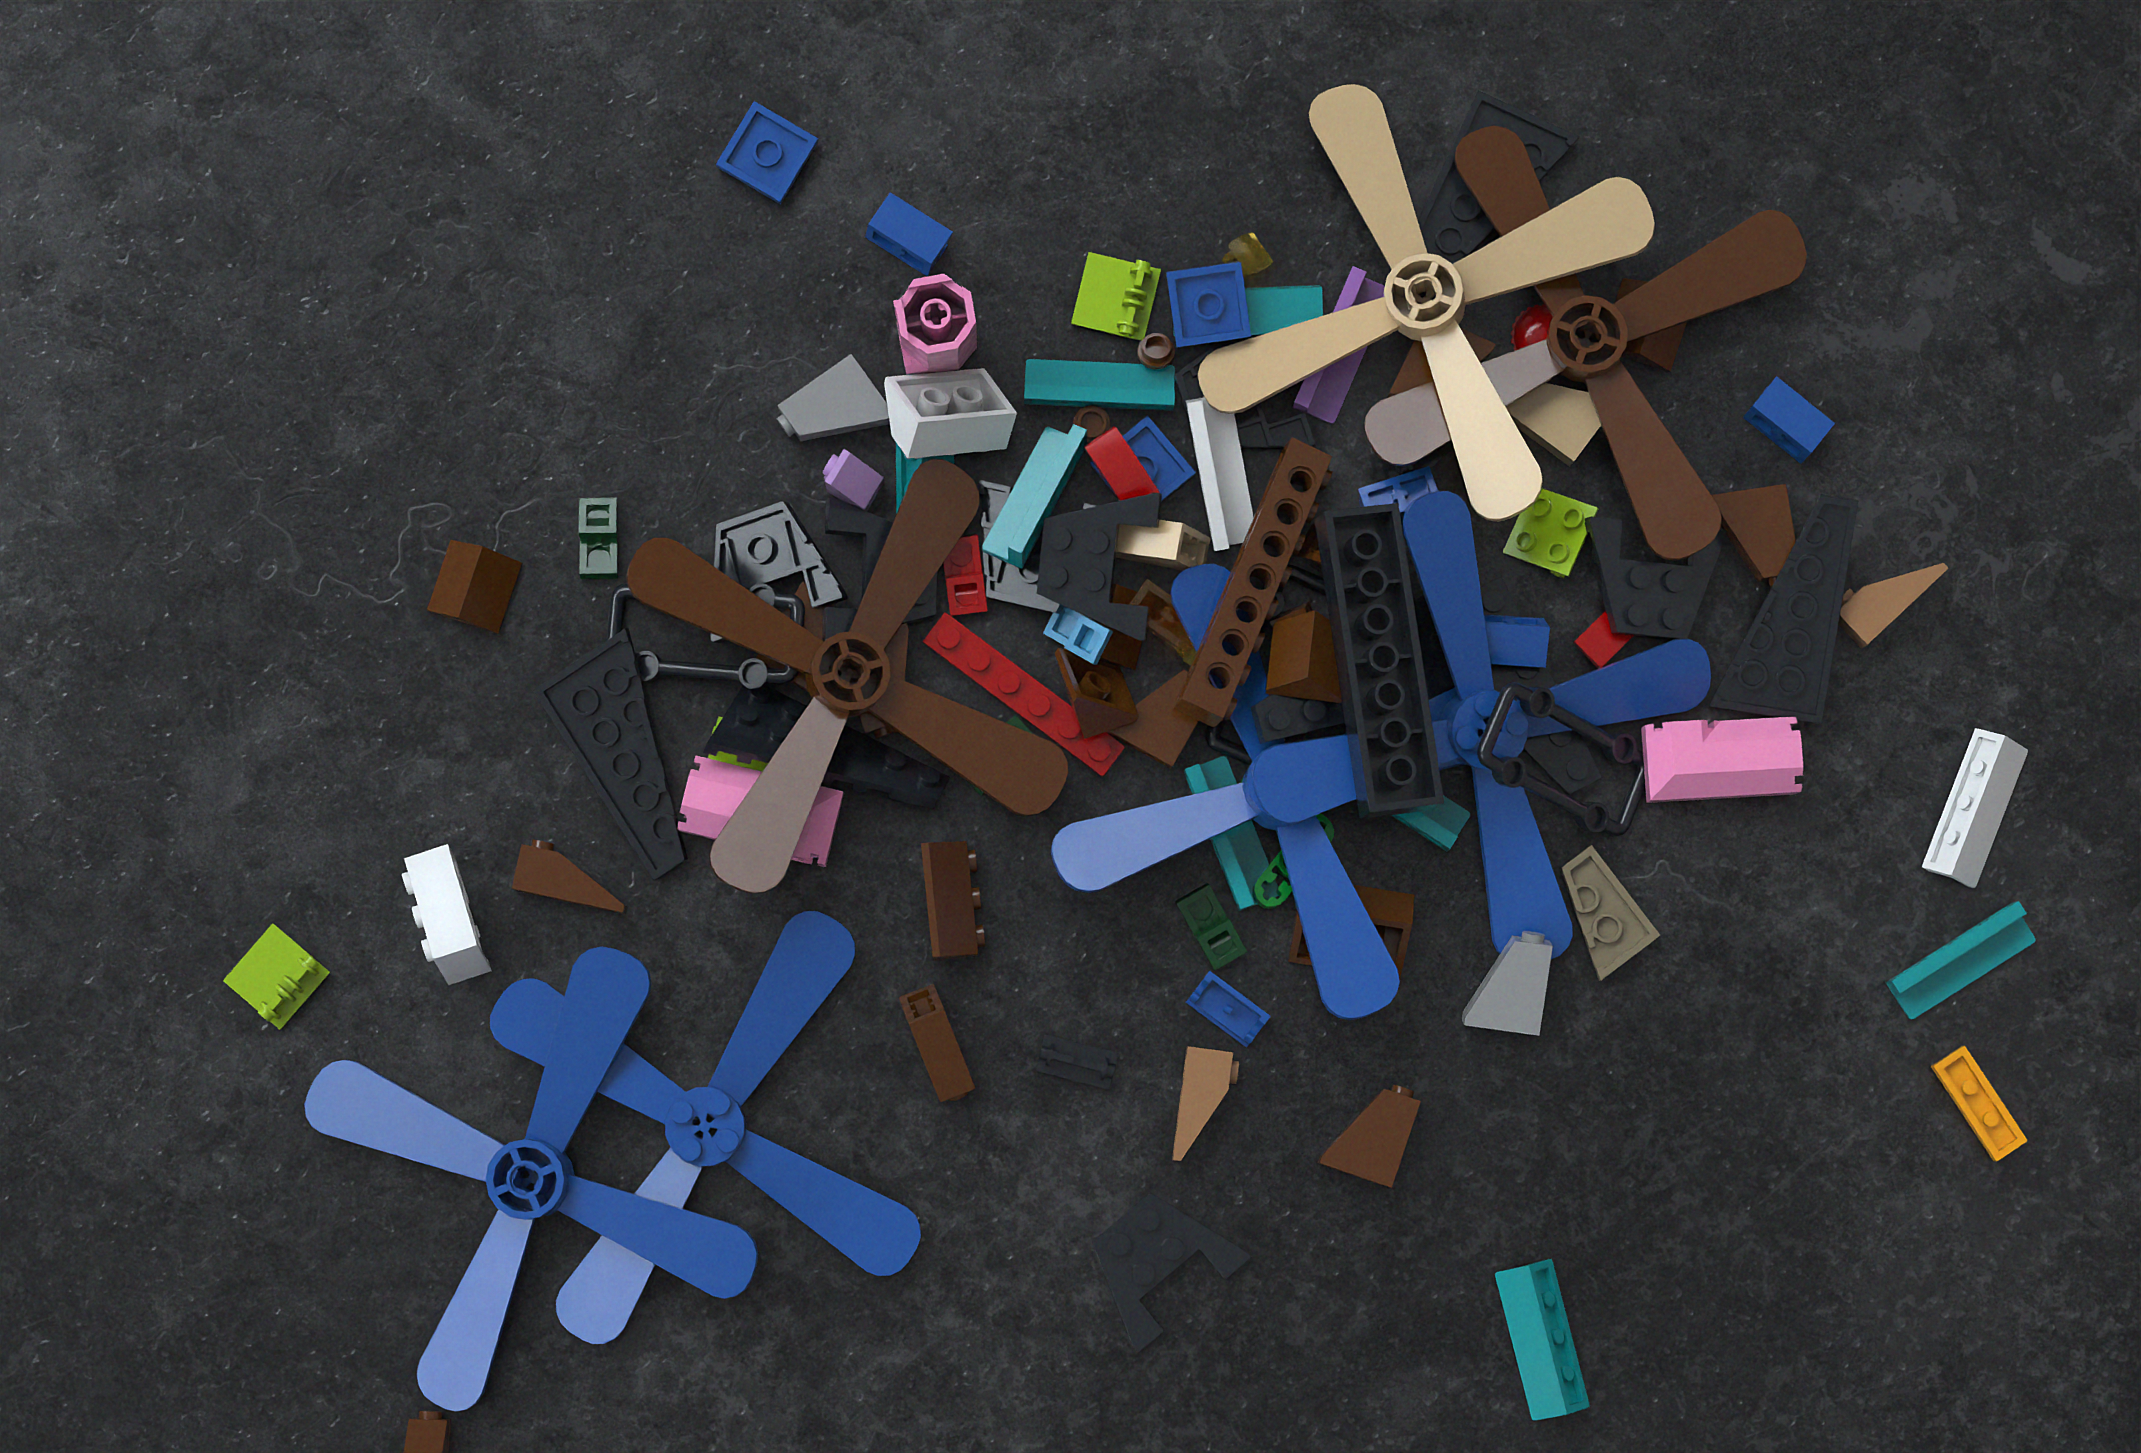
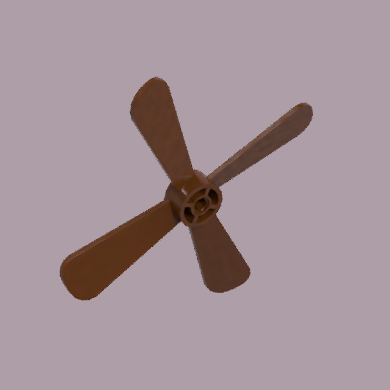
M1489 126L1471 132L1461 139L1455 152L1457 171L1500 237L1550 210L1524 143L1516 133L1505 127ZM1765 210L1756 213L1614 304L1601 297L1584 296L1576 273L1533 285L1553 316L1546 339L1481 363L1505 407L1559 374L1572 381L1585 382L1646 543L1655 555L1665 560L1678 561L1706 548L1714 541L1718 534L1722 517L1718 504L1620 361L1627 343L1791 285L1799 278L1806 264L1807 253L1804 241L1797 226L1789 216L1781 211ZM1580 332H1584V338L1582 339L1577 336ZM1594 335L1597 342H1591L1590 338ZM1434 381L1380 400L1371 407L1365 418L1364 431L1369 444L1382 461L1392 466L1404 467L1415 464L1452 441Z
M931 459L922 463L913 473L849 632L838 633L825 641L816 637L675 540L653 538L646 541L636 551L626 574L627 585L632 595L642 604L803 672L806 676V686L812 698L811 702L712 844L709 854L710 867L715 876L725 884L742 892L757 894L765 893L776 887L782 880L848 717H855L866 711L875 715L1012 813L1021 816L1037 815L1047 810L1061 792L1068 775V761L1062 749L1055 743L896 678L890 672V662L884 648L978 510L979 491L974 480L953 463L943 459ZM847 666L851 667L854 671L852 673L846 672ZM851 679L857 680L855 684H851L849 681Z

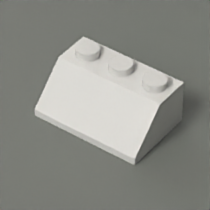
M984 368L885 378L884 386L891 435L907 458L987 452L1007 448L1017 412Z

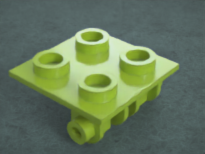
M1088 252L1071 324L1142 341L1145 338L1161 269L1150 267L1151 264L1142 260H1136V263Z
M1542 488L1536 502L1519 514L1503 553L1551 570L1550 573L1559 578L1569 577L1588 535L1585 527V518L1595 517L1599 509Z
M272 923L223 981L253 1006L264 1019L281 1030L330 972Z

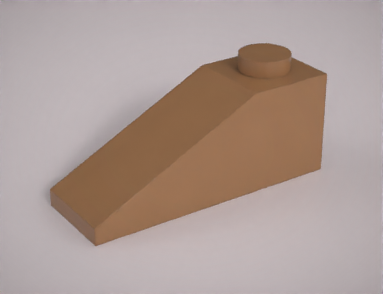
M1944 563L1863 586L1855 593L1849 588L1843 594L1838 625L1862 649L1933 584L1948 567Z
M1187 1047L1172 1160H1182L1227 1093L1229 1083L1236 1084L1239 1061H1232L1233 1052Z

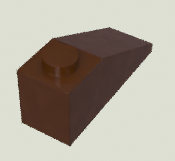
M532 839L531 846L521 844L512 884L513 890L626 914L627 907L561 853L553 851L554 844Z

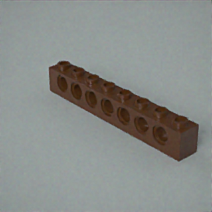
M1293 437L1282 448L1173 709L1214 728L1223 718L1229 720L1238 701V699L1233 697L1237 685L1241 687L1244 685L1251 670V666L1246 664L1250 653H1257L1265 636V633L1261 632L1260 629L1265 619L1270 621L1277 608L1279 600L1274 599L1278 587L1284 588L1292 572V568L1287 566L1292 554L1297 556L1304 543L1306 535L1301 533L1305 522L1311 523L1319 507V503L1314 501L1318 490L1324 491L1333 471L1327 469L1332 459L1331 455ZM1290 480L1300 482L1304 487V492H1298L1293 489ZM1277 512L1285 513L1290 518L1291 525L1283 524L1278 519ZM1263 544L1273 546L1277 551V557H1271L1266 554ZM1250 577L1260 579L1264 590L1254 588L1250 583ZM1236 609L1247 612L1250 617V623L1241 621L1236 615ZM1222 642L1231 643L1235 647L1237 655L1227 654L1222 647ZM1208 675L1219 677L1222 681L1223 689L1213 687L1208 680Z

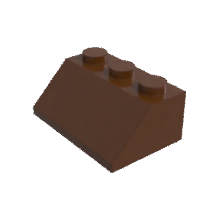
M967 841L921 843L933 961L979 956L978 947H985L983 924L975 925L974 910L981 909L979 887H971L970 872H977L975 849L967 850Z
M1353 885L1398 969L1400 980L1412 928L1415 895ZM1296 907L1288 962L1312 966Z

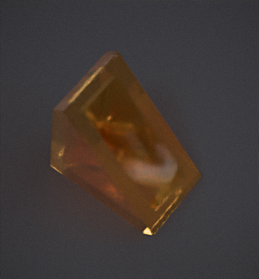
M1146 579L1129 605L1150 607L1148 632L1187 653L1192 647V643L1172 605L1171 595Z

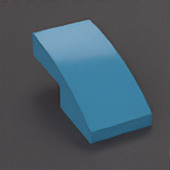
M1064 607L1060 614L1052 613L1043 634L1063 644L1067 650L1094 665H1097L1113 633L1104 624L1067 607Z

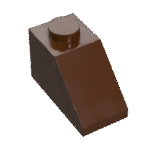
M419 1411V1418L413 1417L408 1421L403 1453H450L451 1419L442 1418V1411Z

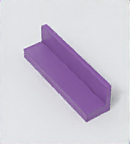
M1353 266L1333 312L1385 297V286L1365 278L1366 271ZM1367 346L1304 379L1292 408L1326 423L1334 424Z

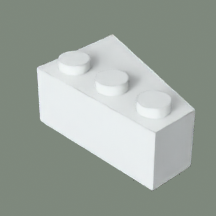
M448 844L404 858L408 872L402 873V877L408 894H415L417 905L412 907V912L417 927H424L427 939L421 940L427 961H435L448 985L492 971L488 959H486L479 942V937L481 936L477 925H474L468 904L470 902L456 859Z

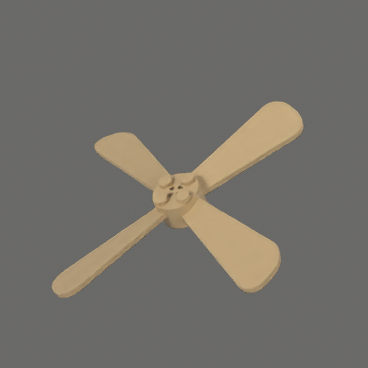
M1356 84L1342 85L1319 94L1311 103L1309 110L1311 127L1391 268V272L1386 278L1385 297L1216 349L1206 356L1200 364L1198 371L1199 385L1209 405L1220 413L1235 414L1243 412L1398 330L1408 338L1422 341L1471 506L1479 516L1486 520L1500 522L1510 519L1524 512L1536 502L1541 494L1543 483L1541 470L1458 325L1463 319L1465 306L1638 255L1652 241L1655 229L1654 217L1647 197L1640 186L1630 179L1621 177L1605 179L1452 264L1439 255L1427 253L1385 111L1378 96L1367 87ZM1426 292V297L1421 298L1419 294Z

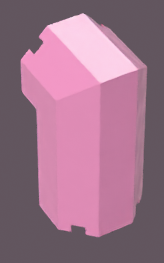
M940 274L913 279L903 297L893 301L906 375L959 370L977 348L976 318L971 292L953 282L947 275Z
M1796 717L1714 720L1710 724H1708V720L1673 721L1662 723L1663 728H1654V724L1643 726L1641 730L1646 803L1800 793L1802 784H1795V776L1803 775L1800 730L1792 731L1791 729L1792 726L1797 724Z
M695 756L694 764L700 768L699 771L694 769L690 771L680 810L681 814H685L684 818H687L686 823L678 821L677 829L680 832L716 840L762 772ZM820 786L791 860L812 865L813 858L815 857L818 858L817 863L819 866L826 867L844 797L843 791Z

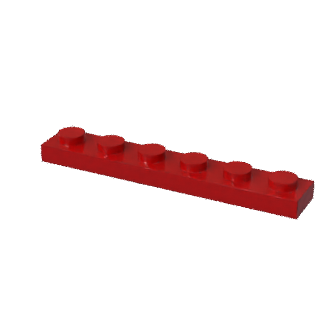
M944 612L922 641L924 645L1102 778L1125 749L1123 744L1107 732L1084 739L1072 706L946 612Z

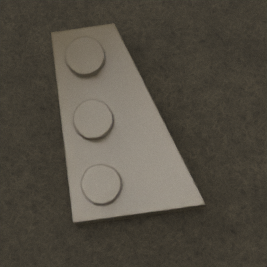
M1592 845L1560 868L1599 981L1603 980L1660 936Z

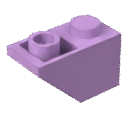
M843 449L839 457L835 454L832 455L822 473L825 475L824 482L828 493L865 511H868L885 483L883 476L845 449Z

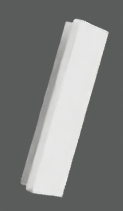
M1205 397L1187 400V411L1214 551L1229 549V545L1243 543L1253 520L1234 414L1220 413L1213 409Z
M1975 728L1922 865L1924 869L1954 878L1971 888L1977 886L2028 753L2026 748L2005 735Z

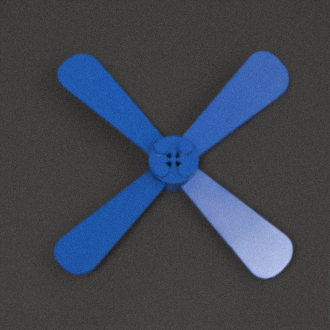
M1449 491L1432 492L1418 497L1408 506L1403 518V534L1457 691V695L1453 696L1444 707L1440 720L1432 721L1438 765L1455 759L1457 762L1472 767L1491 936L1497 952L1501 954L1512 935L1522 937V931H1531L1544 934V940L1551 942L1553 946L1551 959L1560 956L1568 948L1573 937L1572 922L1527 795L1521 786L1511 788L1499 785L1492 776V770L1484 767L1477 755L1478 745L1482 738V735H1478V729H1482L1484 733L1487 724H1485L1483 719L1487 718L1489 720L1500 692L1494 691L1470 512L1466 503L1457 494ZM1675 639L1548 689L1553 693L1557 705L1595 726L1685 712L1698 706L1706 697L1711 682L1710 662L1706 650L1698 642L1690 639ZM1513 699L1492 753L1499 758L1505 756L1517 757L1523 751L1527 737L1572 729L1548 716L1545 718L1528 716L1522 710L1520 701ZM1347 734L1273 745L1263 750L1254 761L1252 779L1257 798L1263 810L1277 820L1286 823L1300 822L1357 799Z
M1202 564L1180 572L1174 579L1171 587L1172 605L1196 652L1230 574V571L1225 567L1216 564ZM1236 609L1237 617L1245 623H1250L1248 613L1244 610ZM1222 642V647L1227 654L1237 655L1236 649L1231 643ZM1259 650L1256 654L1251 652L1246 663L1251 666V670L1242 687L1237 685L1233 697L1238 699L1230 717L1252 761L1243 776L1242 783L1069 824L1062 828L1053 839L1051 847L1052 860L1059 876L1066 885L1076 891L1091 893L1101 891L1252 819L1264 828L1275 830L1279 839L1321 1000L1327 1010L1338 1018L1347 1020L1363 1018L1380 1011L1393 1000L1400 983L1398 969L1317 816H1312L1300 822L1286 823L1272 818L1263 810L1257 798L1252 779L1254 761L1263 750L1273 745L1285 744L1284 738L1263 744L1259 742L1250 707L1269 696V694H1266L1267 678ZM1208 675L1215 688L1223 689V684L1219 677ZM1456 688L1429 700L1432 721L1440 720L1446 704L1453 696L1457 695ZM1487 718L1483 719L1485 724H1487ZM1478 729V735L1481 736L1483 730ZM1454 759L1439 765V770L1464 764Z
M804 911L793 916L785 925L708 1087H695L687 1092L623 1043L598 1092L665 1124V1136L670 1149L635 1194L683 1208L704 1166H717L726 1162L866 1272L877 1276H890L903 1269L918 1247L921 1230L916 1215L908 1207L747 1130L746 1117L741 1108L851 967L855 957V943L850 932L841 923L818 911ZM522 979L512 983L502 993L490 1015V1029L494 1038L503 1047L545 1066L564 996L546 982L538 979ZM710 1116L714 1120L709 1123L706 1121V1118ZM700 1119L701 1123L698 1126L696 1124L697 1121ZM710 1128H716L713 1136L708 1132ZM700 1130L704 1132L703 1137L696 1133ZM602 1235L559 1291L556 1299V1313L560 1323L570 1333L591 1344H605L616 1339L624 1330L656 1264Z
M609 947L592 948L581 954L574 963L527 1133L523 1140L509 1142L505 1145L356 1061L341 1060L330 1063L319 1072L308 1091L304 1104L306 1118L310 1125L320 1133L484 1181L487 1185L488 1195L498 1209L419 1361L417 1379L423 1395L444 1409L455 1412L467 1410L478 1403L485 1392L535 1218L552 1215L558 1210L715 1297L729 1298L738 1296L747 1289L753 1279L758 1262V1250L756 1242L748 1231L739 1225L574 1175L572 1162L565 1153L650 995L652 982L649 970L641 960L621 950ZM525 1170L530 1174L529 1178H523ZM531 1183L534 1184L533 1191L527 1188Z

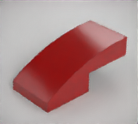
M1115 426L1084 446L1101 476L1107 481L1119 501L1151 493H1160Z
M963 535L943 562L950 616L988 611L978 535Z
M1605 611L1573 644L1600 669L1634 635L1611 633Z

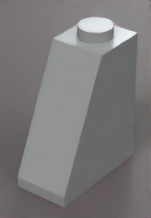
M852 354L778 405V409L782 415L776 418L789 437L795 433L800 441L890 424L886 401Z
M1522 931V937L1512 935L1465 1007L1462 1014L1464 1025L1540 1035L1553 948L1549 940H1544V934Z

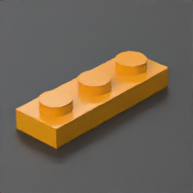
M1965 1045L1931 1066L1994 1162H1997L2028 1141Z

